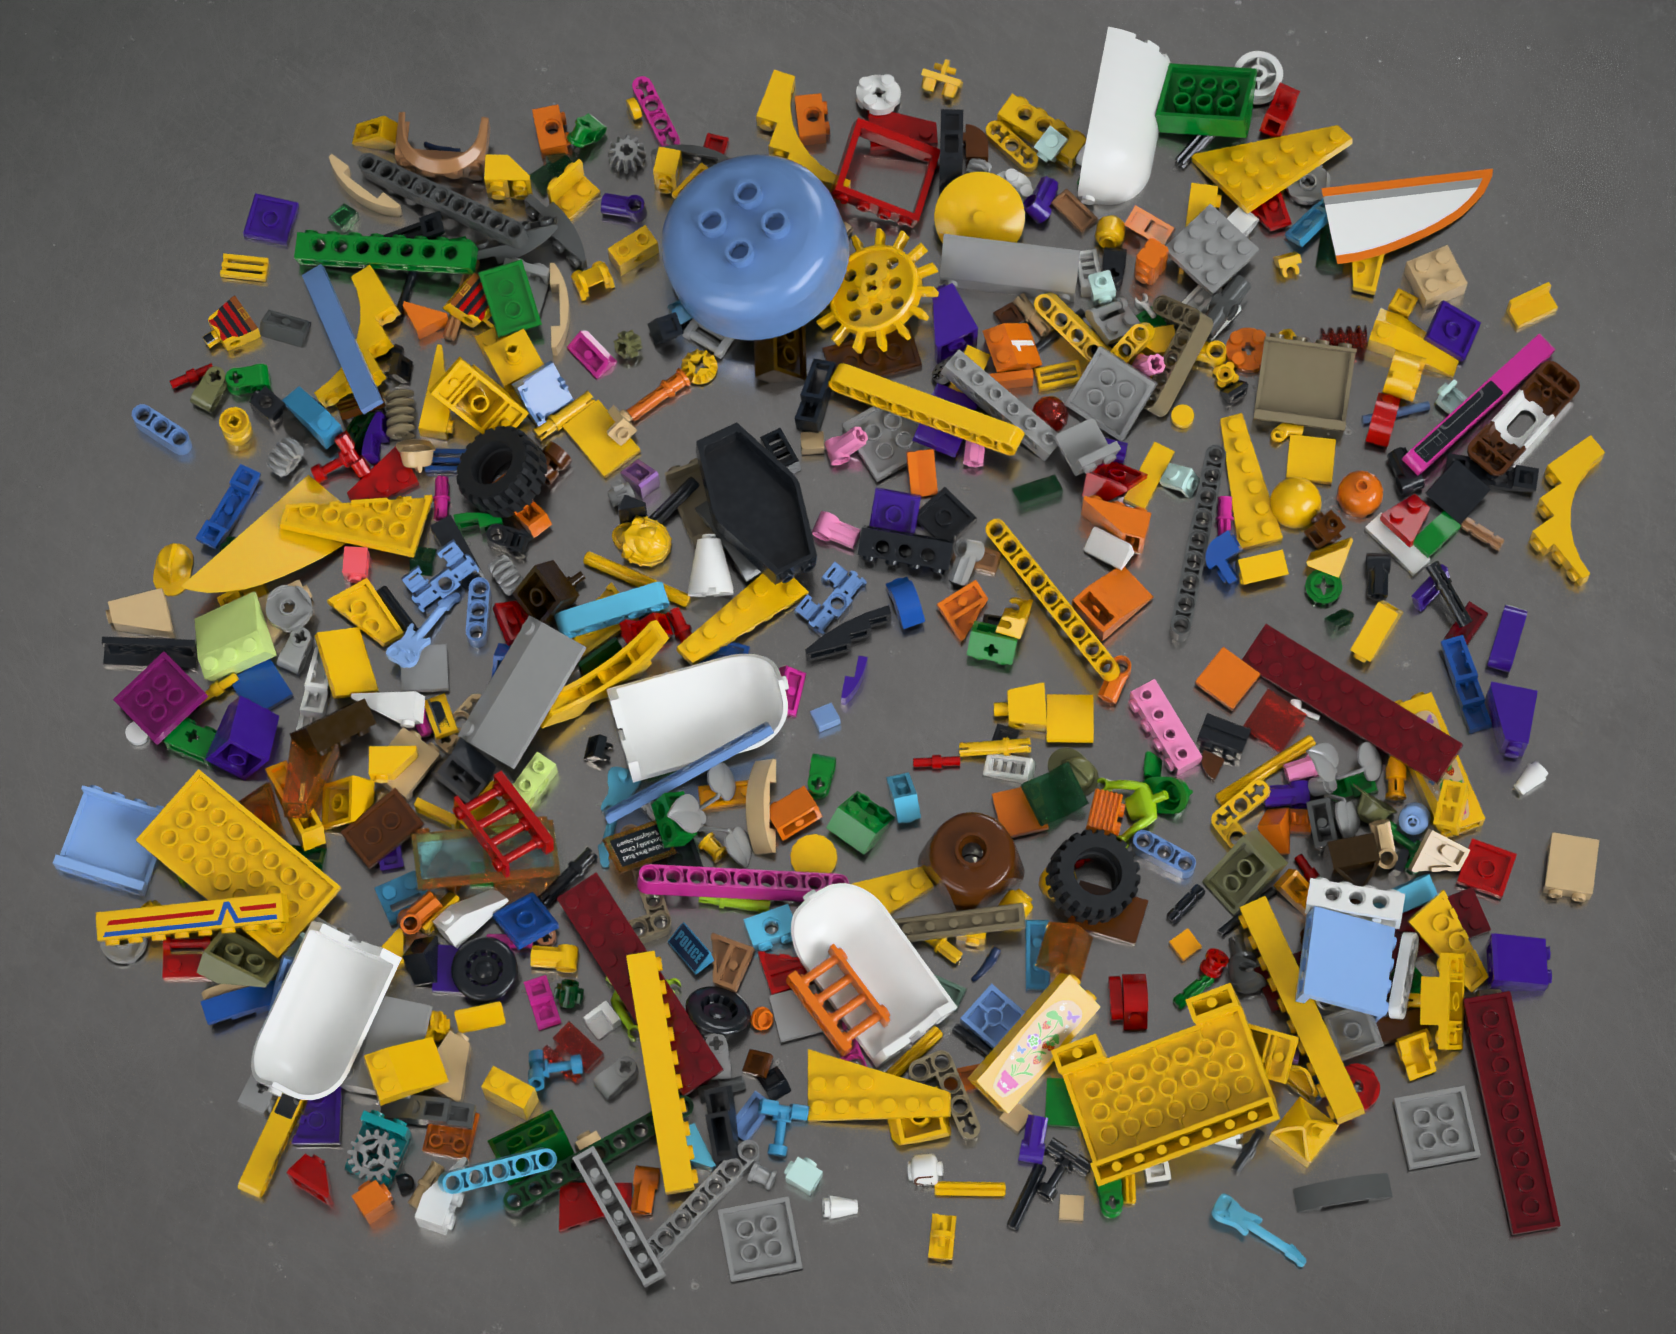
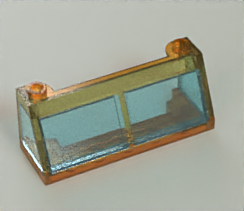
M547 816L537 817L553 837L554 851L545 855L541 848L533 849L509 863L510 876L505 878L501 871L497 872L491 862L492 859L469 828L430 832L429 828L415 829L416 834H411L416 892L428 891L434 888L441 889L540 879L541 877L546 879L559 877L560 866L553 820H548ZM515 824L487 826L483 830L489 838H492ZM522 831L496 847L504 856L532 840V836L528 831Z

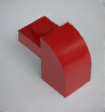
M1280 82L1259 131L1272 137L1282 136L1294 112L1301 91Z
M1378 393L1366 442L1388 447L1400 398Z
M653 612L640 621L625 619L619 623L622 630V638L627 644L651 621L655 620L659 622L668 637L674 634L666 614Z
M1122 974L1123 1029H1148L1146 974Z

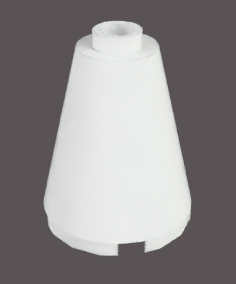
M703 534L702 539H698L688 586V596L721 597L733 595L734 587L721 539L716 538V534Z

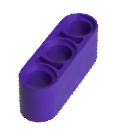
M1505 604L1487 663L1488 667L1510 673L1528 611Z

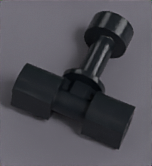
M1054 1137L1049 1142L1045 1152L1056 1158L1055 1164L1057 1168L1048 1182H1041L1037 1188L1039 1194L1053 1201L1058 1193L1055 1187L1065 1172L1071 1173L1074 1170L1086 1177L1091 1169L1090 1163H1092L1080 1154L1077 1157L1067 1151V1146Z

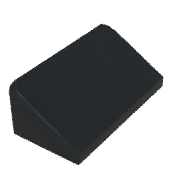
M624 495L618 508L620 524L632 522L636 515L641 517L648 516L646 503L629 495Z

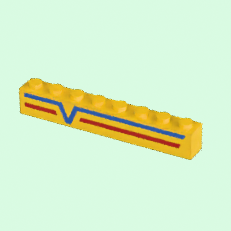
M283 893L95 912L97 941L105 942V946L120 945L122 940H128L129 944L142 943L143 938L150 937L152 941H163L169 935H175V939L189 938V933H198V936H210L212 931L221 930V934L236 933V928H244V931H257L259 926L268 925V929L282 928V924L289 923L287 894Z

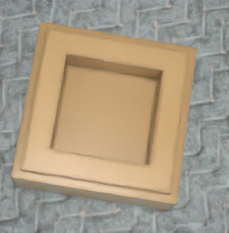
M1017 1103L1009 1113L1004 1112L999 1120L1019 1134L1026 1125L1028 1114L1033 1115V1113L1020 1103Z
M1060 1194L1059 1220L1083 1221L1084 1196Z

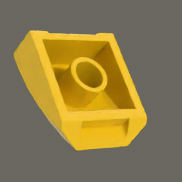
M948 1117L888 1119L892 1140L898 1145L919 1143L951 1136Z

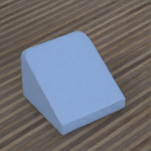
M832 703L810 711L819 733L841 724L840 717Z

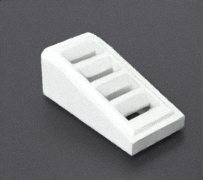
M1097 249L1080 251L1078 280L1083 298L1091 297L1089 280L1084 278H1087L1090 274L1101 272ZM1093 259V261L1081 263L1083 260Z
M1004 754L987 755L983 775L1031 785L1036 763L1032 758L1004 756ZM998 760L997 769L993 771L994 761ZM1004 762H1007L1006 771L1002 772ZM1017 764L1016 771L1014 774L1012 773L1013 765ZM1023 766H1025L1024 774L1021 775Z

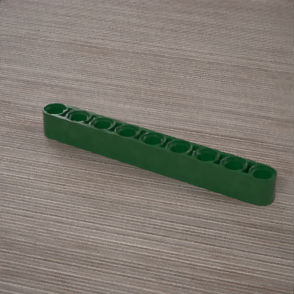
M681 1095L679 1097L685 1098V1104L688 1106V1112L682 1113L683 1120H685L692 1113L694 1104L689 1097ZM652 1111L557 1163L552 1169L543 1171L510 1189L503 1198V1208L509 1213H517L581 1178L582 1174L571 1168V1162L574 1161L573 1157L592 1146L595 1149L603 1150L605 1157L602 1161L606 1164L656 1136ZM637 1125L644 1126L647 1131L646 1135L643 1137L637 1136L634 1133V1127ZM615 1137H622L626 1143L625 1147H615L613 1139ZM552 1172H559L563 1177L562 1182L558 1184L553 1183L550 1180V1174ZM533 1183L538 1184L542 1189L539 1195H532L528 1190L529 1185ZM511 1195L518 1196L520 1205L511 1207L507 1202V1198Z

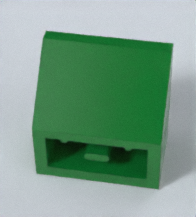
M857 791L837 807L826 829L865 855L879 841L895 817L886 808L880 807L870 800L867 795Z

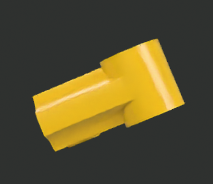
M1216 340L1212 342L1206 341L1196 361L1205 362L1213 368L1225 364V344ZM1220 352L1222 355L1214 357L1211 353Z
M561 944L558 947L532 945L530 965L531 967L555 968L557 971L565 973L576 972L579 947L569 944Z

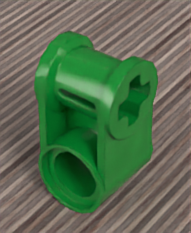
M588 113L575 120L576 125L573 131L568 133L567 140L574 146L584 147L598 142L606 133L607 127Z
M265 364L232 368L227 371L225 376L228 391L233 395L239 396L255 393L265 386L269 390L271 389L269 370Z
M812 754L808 792L815 801L825 800L829 795L836 767V757ZM818 785H822L819 790H815Z
M1095 1179L1102 1214L1110 1219L1118 1217L1123 1207L1121 1179L1102 1186H1098ZM1109 1201H1113V1204L1116 1205L1115 1209H1111V1206L1108 1205Z

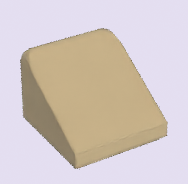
M819 431V433L801 432L802 455L824 454L823 431Z

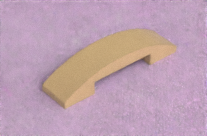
M333 154L329 156L336 179L354 200L364 207L383 215L400 217L402 215L400 204L384 192L378 198L374 197L349 178L351 173L348 165Z
M550 263L551 292H559L560 326H551L553 356H558L569 330L570 305L563 276L555 263Z
M776 759L755 761L748 781L746 821L751 846L756 855L776 853V829L770 828V783H776Z

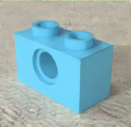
M788 904L743 919L751 946L755 951H766L771 949L773 944L779 942L786 944L792 941L791 921L793 915ZM770 925H774L778 928V931L774 934H768L765 929Z

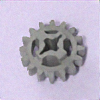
M378 1129L375 1130L374 1135L369 1130H366L365 1137L358 1134L359 1141L357 1143L351 1141L350 1143L354 1150L347 1151L350 1156H353L352 1159L348 1160L349 1165H355L352 1172L355 1174L360 1171L359 1178L363 1180L368 1176V1181L370 1180L371 1182H373L374 1177L379 1182H382V1175L384 1174L390 1178L389 1170L396 1171L398 1168L394 1165V1162L401 1160L400 1157L395 1156L396 1153L400 1152L399 1147H393L396 1143L395 1139L393 1138L388 1141L389 1134L385 1132L380 1136ZM376 1140L374 1144L368 1146L364 1145L369 1141ZM386 1145L390 1152L389 1159L384 1154ZM376 1151H377V1154L379 1155V1158H378V1159L373 1158V1159L371 1160V1158L369 1157V1154H370V1153H374V1154H375ZM359 1153L363 1155L364 1159L362 1167L358 1160ZM376 1167H384L381 1170L373 1171V1169Z

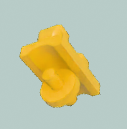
M945 59L943 65L935 63L934 69L941 71V73L924 68L921 73L923 76V90L934 93L938 81L944 83L941 95L952 99L956 95L958 88H962L963 82L960 79L947 76V73L955 75L957 69L949 67L950 60Z
M932 1213L928 1258L952 1260L956 1216Z

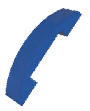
M242 464L239 465L229 482L230 487L210 520L205 521L195 538L197 541L214 549H217L223 543L245 510L261 473Z

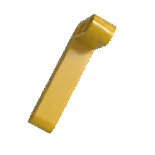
M1051 292L1037 296L1034 301L1036 311L1089 362L1094 356L1091 350L1092 346L1096 345L1104 347L1130 364L1137 354L1153 339L1155 334L1154 328L1150 323L1142 322L1132 326L1120 341L1111 348L1109 345L1106 346L1102 339L1056 294ZM1045 297L1048 298L1051 302V307L1049 309H1046L1043 306V300ZM1061 313L1067 317L1066 325L1061 324L1059 321ZM1140 327L1146 331L1145 339H1141L1138 336V329ZM1077 329L1083 332L1082 341L1078 340L1075 336ZM1124 344L1129 345L1131 348L1129 356L1123 352Z

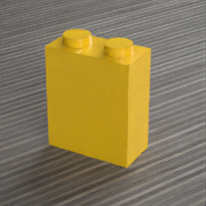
M495 1066L491 1068L481 1086L486 1100L525 1121H528L539 1102L534 1087Z

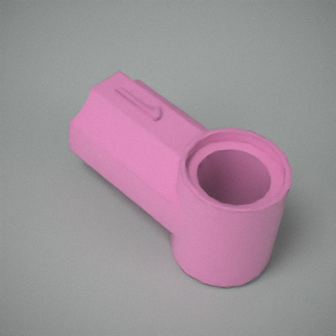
M1157 353L1149 356L1137 354L1131 366L1150 377L1162 373L1166 365L1163 361L1164 358Z
M855 426L843 435L832 437L825 441L824 445L831 465L838 466L848 462L851 459L850 455L866 445L868 437L861 427Z
M966 440L963 464L975 468L983 466L985 447Z
M825 511L820 512L812 529V535L823 541L832 540L852 549L856 546L861 533V529L841 522L838 517Z
M1309 755L1305 758L1283 764L1284 774L1288 783L1319 777Z

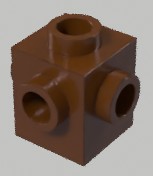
M1331 509L1325 514L1322 512L1316 514L1311 519L1313 524L1304 533L1315 547L1320 549L1327 543L1333 544L1342 537L1340 532L1346 526L1342 523L1341 518Z

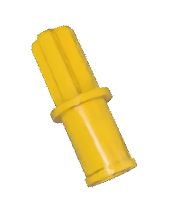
M947 938L924 940L934 948L935 953L939 952L952 963H957L963 955L959 949L947 941Z

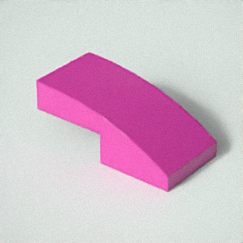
M544 975L525 981L524 986L538 1029L542 1030L561 1024L547 976Z

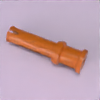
M680 368L667 380L663 379L659 383L660 386L626 410L633 418V422H636V420L666 398L675 397V393L684 386L691 385L688 377Z

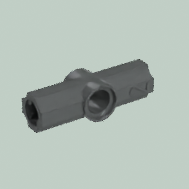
M1234 275L1221 293H1216L1211 299L1209 309L1205 313V315L1213 320V328L1208 339L1216 335L1226 320L1230 321L1235 317L1239 303L1251 289V284L1244 277Z

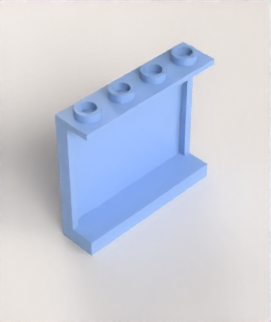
M82 785V798L60 855H55L53 865L57 870L145 897L158 859L142 847L136 839L164 807L156 805V808L151 807L141 799L135 798L132 801L125 799L126 796L118 792L109 794L103 792V789L98 786L90 785V787Z
M1314 906L1306 914L1295 1001L1305 1003L1308 999L1317 1000L1373 1015L1377 1022L1387 1014L1389 1003L1386 1002V999L1391 989L1389 975L1394 966L1392 951L1397 942V938L1394 937L1395 928Z

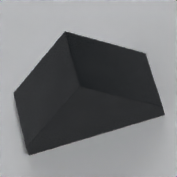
M431 936L415 939L403 954V959L414 985L420 986L437 983L438 937Z

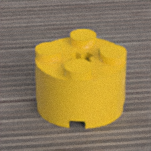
M1395 350L1382 392L1413 402L1426 358Z

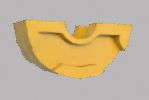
M1427 1028L1396 1039L1397 1052L1400 1061H1403L1409 1081L1436 1072L1434 1062L1437 1061V1056L1434 1049L1429 1048V1042L1432 1041V1038Z

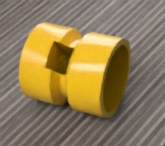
M230 407L221 414L219 425L225 440L234 446H242L248 443L252 437L253 430L247 413L241 408Z

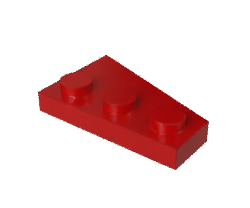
M868 110L869 122L933 147H938L936 122L895 112L886 115H873ZM870 141L871 151L890 150L888 147Z

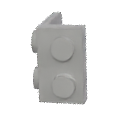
M505 258L504 264L520 260V258ZM522 260L540 316L550 284V270L544 264H530Z
M1092 418L1055 436V441L1075 476L1084 472L1088 474L1102 463L1105 465L1111 463L1117 458L1116 455L1121 450L1117 441L1108 444L1096 421Z

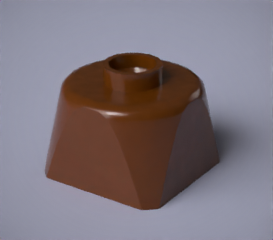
M978 812L961 813L943 823L928 840L918 858V866L923 868L935 888L953 911L985 908L1024 879L1025 869L1016 845L1008 831L995 818ZM966 854H976L981 859L970 863L963 856Z

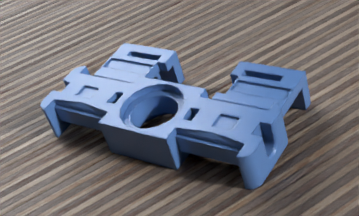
M454 539L437 551L440 558L444 557L448 562L446 564L447 568L431 580L422 577V571L418 565L401 577L402 581L412 592V600L422 612H426L425 607L439 596L443 599L461 586L460 581L474 570L479 572L478 565L469 554H465L466 559L463 557L464 553ZM452 547L450 551L443 555L445 551ZM417 572L419 573V574H417L415 577H413L411 580H409V578H411V577H412L413 575H415ZM442 577H449L452 584L449 588L443 589L439 586L438 582Z
M836 562L831 565L821 578L823 582L831 581L834 584L833 587L836 588L822 604V608L820 607L821 604L818 603L816 605L812 602V597L807 594L794 610L795 614L798 613L807 621L809 620L808 627L820 637L826 634L824 630L834 618L838 620L853 602L851 598L861 586L865 587L867 584L866 580L862 577L860 579L855 571H850V576H848V571ZM840 598L844 603L843 608L834 609L831 606V600Z

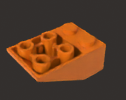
M1084 496L1081 515L1094 526L1130 543L1134 552L1142 554L1149 530L1151 513L1141 507H1126L1125 504L1118 501H1112L1111 503L1103 501L1098 496Z
M1124 566L1122 570L1115 568L1090 584L1072 599L1071 606L1103 642L1152 600L1154 596Z

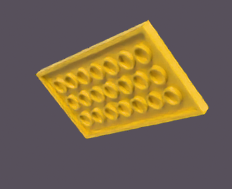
M199 769L136 839L142 847L207 901L275 893L287 894L289 923H284L282 928L268 929V925L259 926L257 931H244L278 960L299 938V934L308 928L311 921L315 920L342 889L336 882Z

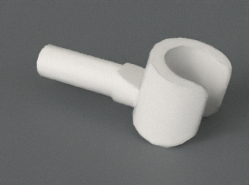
M1146 293L1142 294L1143 302L1138 301L1135 297L1136 308L1140 310L1145 309L1151 318H1155L1156 314L1148 304V295Z
M1292 699L1288 703L1290 715H1305L1319 720L1320 715L1302 709L1301 700Z

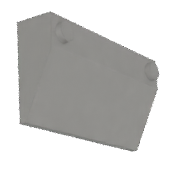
M944 234L939 286L953 283L955 288L1019 296L1024 293L1027 297L1035 298L1041 294L1051 292L1056 294L1064 303L1074 302L1080 251Z
M529 616L468 719L463 724L458 737H462L469 744L515 769L581 659L586 647Z

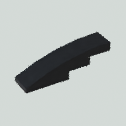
M889 605L859 615L824 634L805 649L806 661L851 650V640L870 636L871 626L891 621Z

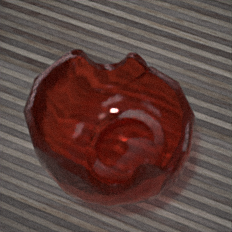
M1055 396L1041 397L1032 409V412L1055 431L1061 430L1067 424L1069 415L1065 404Z

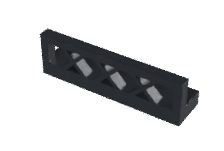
M102 637L104 667L146 669L164 651L182 670L197 671L198 656L195 640Z

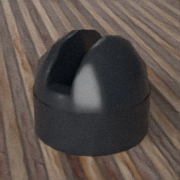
M402 1173L395 1175L401 1194L412 1190L414 1179L410 1174Z

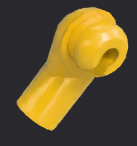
M1281 423L1272 430L1271 438L1275 442H1282L1290 434L1303 436L1304 425Z

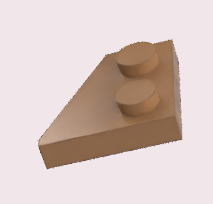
M712 933L713 983L716 986L736 993L755 949Z

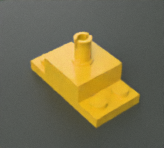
M493 327L475 336V341L498 383L508 391L512 399L523 406L512 384L544 365L526 331L522 329L512 335L498 338L496 328Z
M460 356L430 389V393L481 434H484L485 430L490 428L495 430V427L498 426L517 428L529 414L523 406L510 397L506 389L474 364L472 366Z
M1440 953V958L1437 960L1439 977L1421 976V993H1410L1409 999H1413V1001H1408L1407 1008H1420V1025H1438V1030L1435 1034L1438 1049L1463 1050L1465 954Z
M1249 1024L1268 1080L1286 1084L1299 1038Z

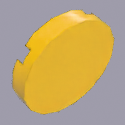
M818 834L806 835L798 839L792 847L790 854L791 866L796 872L832 873L837 863L836 848L825 836Z

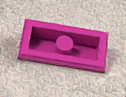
M579 331L566 347L596 379L617 362L588 331Z
M786 665L780 667L779 671L781 676H786L789 689L785 690L788 701L787 716L796 717L806 673Z

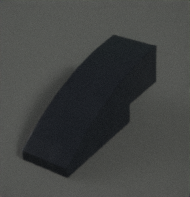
M813 359L800 394L801 402L794 418L797 429L819 433L831 392L828 383L835 371L836 362Z
M451 515L430 525L431 531L441 548L454 539L464 553L463 557L466 559L465 554H469L478 565ZM452 547L445 551L444 554L450 551ZM480 567L479 572L474 570L460 581L465 591L469 590V584L474 578H485Z
M732 1085L703 1090L708 1112L705 1117L714 1162L738 1158V1131Z

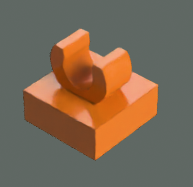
M1290 809V834L1311 835V825L1307 809Z

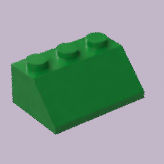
M552 1109L487 1140L495 1158L535 1148L553 1150L557 1156V1162H561L575 1154L564 1129ZM545 1152L539 1156V1163L543 1166L548 1162V1155ZM520 1158L516 1162V1169L522 1171L525 1168V1161L523 1158ZM530 1175L508 1180L507 1182L510 1186L523 1181Z

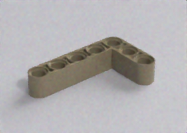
M1166 295L1158 296L1154 300L1152 305L1153 312L1179 327L1163 356V361L1166 365L1163 372L1153 375L1151 378L1158 384L1143 407L1157 417L1166 415L1170 410L1213 328V320L1198 309Z
M633 824L626 825L621 829L620 837L640 829ZM650 858L644 859L641 863L629 865L636 887L639 870L644 865L652 864ZM637 888L646 915L629 920V923L633 929L636 927L645 929V932L638 936L641 942L644 944L669 935L672 930V922L663 895L644 894ZM651 898L660 900V903L656 906L647 904ZM663 919L667 921V925L663 928L655 926L658 920Z

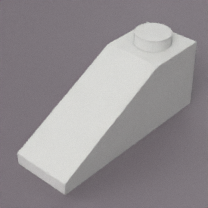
M416 691L351 693L352 699L359 701L365 698L369 708L396 721L401 727L413 728L415 724H423L425 696Z
M493 888L450 905L432 922L444 939L458 949L493 916V913L500 910L509 900Z

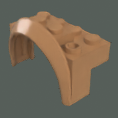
M399 112L395 146V159L398 166L430 178L445 176L450 179H459L460 177L472 180L484 179L485 154H488L491 129L489 118H481L478 136L473 145L465 152L413 149L408 143L410 122L405 121V112Z

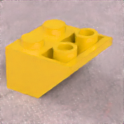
M485 154L484 180L488 198L494 200H503L505 198L524 200L529 194L533 195L530 175L509 155Z

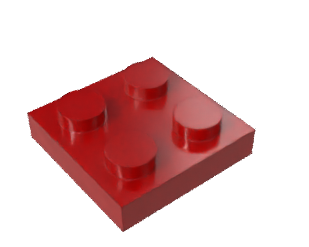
M1472 838L1468 848L1470 852L1461 868L1456 883L1502 899L1517 854Z

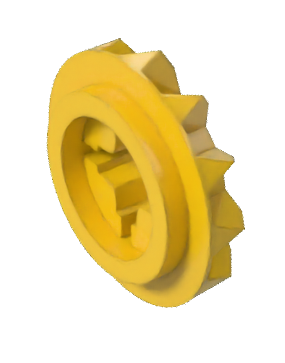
M696 349L691 353L688 352L685 358L682 359L681 370L693 384H705L711 381L717 373V361L714 355L710 354L707 350ZM703 360V366L706 368H700L696 373V367L693 364H698Z

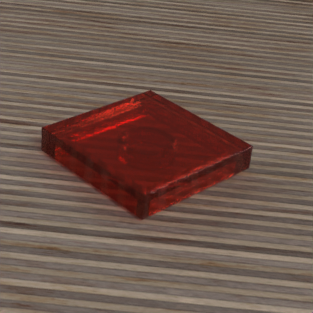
M1267 689L1243 726L1251 729V734L1281 753L1307 717V714L1272 690Z

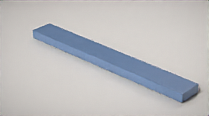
M320 264L303 274L302 277L361 412L365 414L384 402L324 266Z
M768 722L762 723L603 811L608 824L613 823L660 797L663 793L671 791L774 734Z

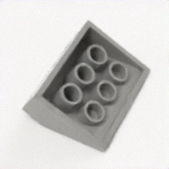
M384 996L355 1061L340 1087L348 1092L376 1095L364 1062V1055L387 1047L425 1039L433 1007Z

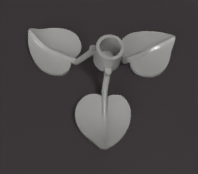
M1363 742L1357 750V759L1361 768L1336 776L1339 758L1335 748L1329 743L1316 744L1306 750L1319 777L1309 780V792L1314 797L1324 795V798L1330 797L1331 799L1338 800L1335 805V815L1342 838L1354 837L1360 826L1357 807L1352 801L1346 802L1344 797L1336 796L1332 793L1337 788V780L1364 772L1367 781L1377 780L1382 772L1381 756L1374 745L1370 742Z
M721 762L710 768L707 773L708 784L711 790L716 793L715 796L699 806L695 797L690 794H684L673 803L667 813V817L678 823L688 833H696L697 831L727 833L728 835L724 837L726 850L740 866L747 868L751 858L752 846L749 835L744 829L734 827L731 831L729 828L704 826L706 815L702 810L718 800L720 796L723 800L729 801L735 794L736 784L734 776L729 767L724 762Z

